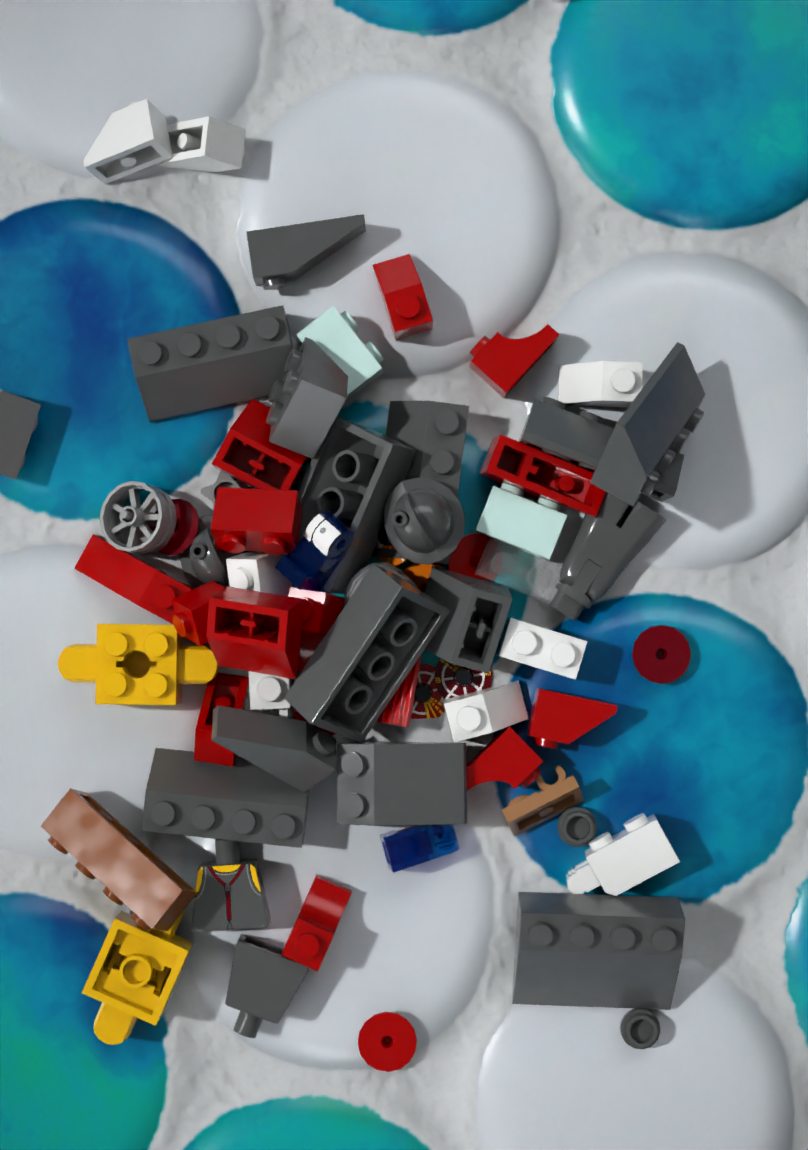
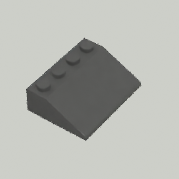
M518 892L512 1004L670 1010L682 959L685 917L679 898Z

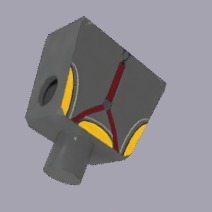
M215 839L216 861L202 862L198 867L195 890L198 893L194 899L192 932L268 928L271 922V915L258 860H240L239 841Z

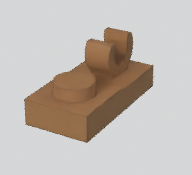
M557 765L554 767L558 777V781L555 784H546L542 776L539 775L536 778L540 790L539 793L520 795L511 800L508 807L502 809L504 818L514 837L584 801L580 786L573 775L567 778L563 768Z

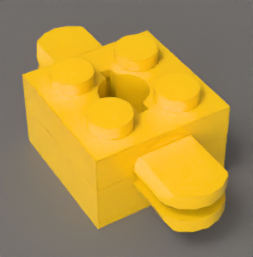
M97 624V644L70 645L63 649L58 659V669L64 679L76 683H96L95 704H182V684H206L216 677L220 667L211 648L206 646H183V637L178 634L174 625Z
M121 911L114 918L82 991V994L102 1002L94 1020V1033L105 1044L115 1045L125 1041L131 1034L138 1018L156 1026L162 1017L194 942L175 934L184 911L168 931L154 929L146 931L132 920L131 914Z

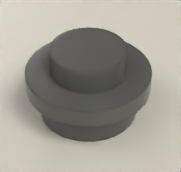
M569 808L558 819V834L570 846H585L596 835V819L585 808Z
M635 1008L627 1012L622 1018L620 1032L624 1041L629 1046L636 1049H646L658 1040L660 1023L651 1011L644 1008Z

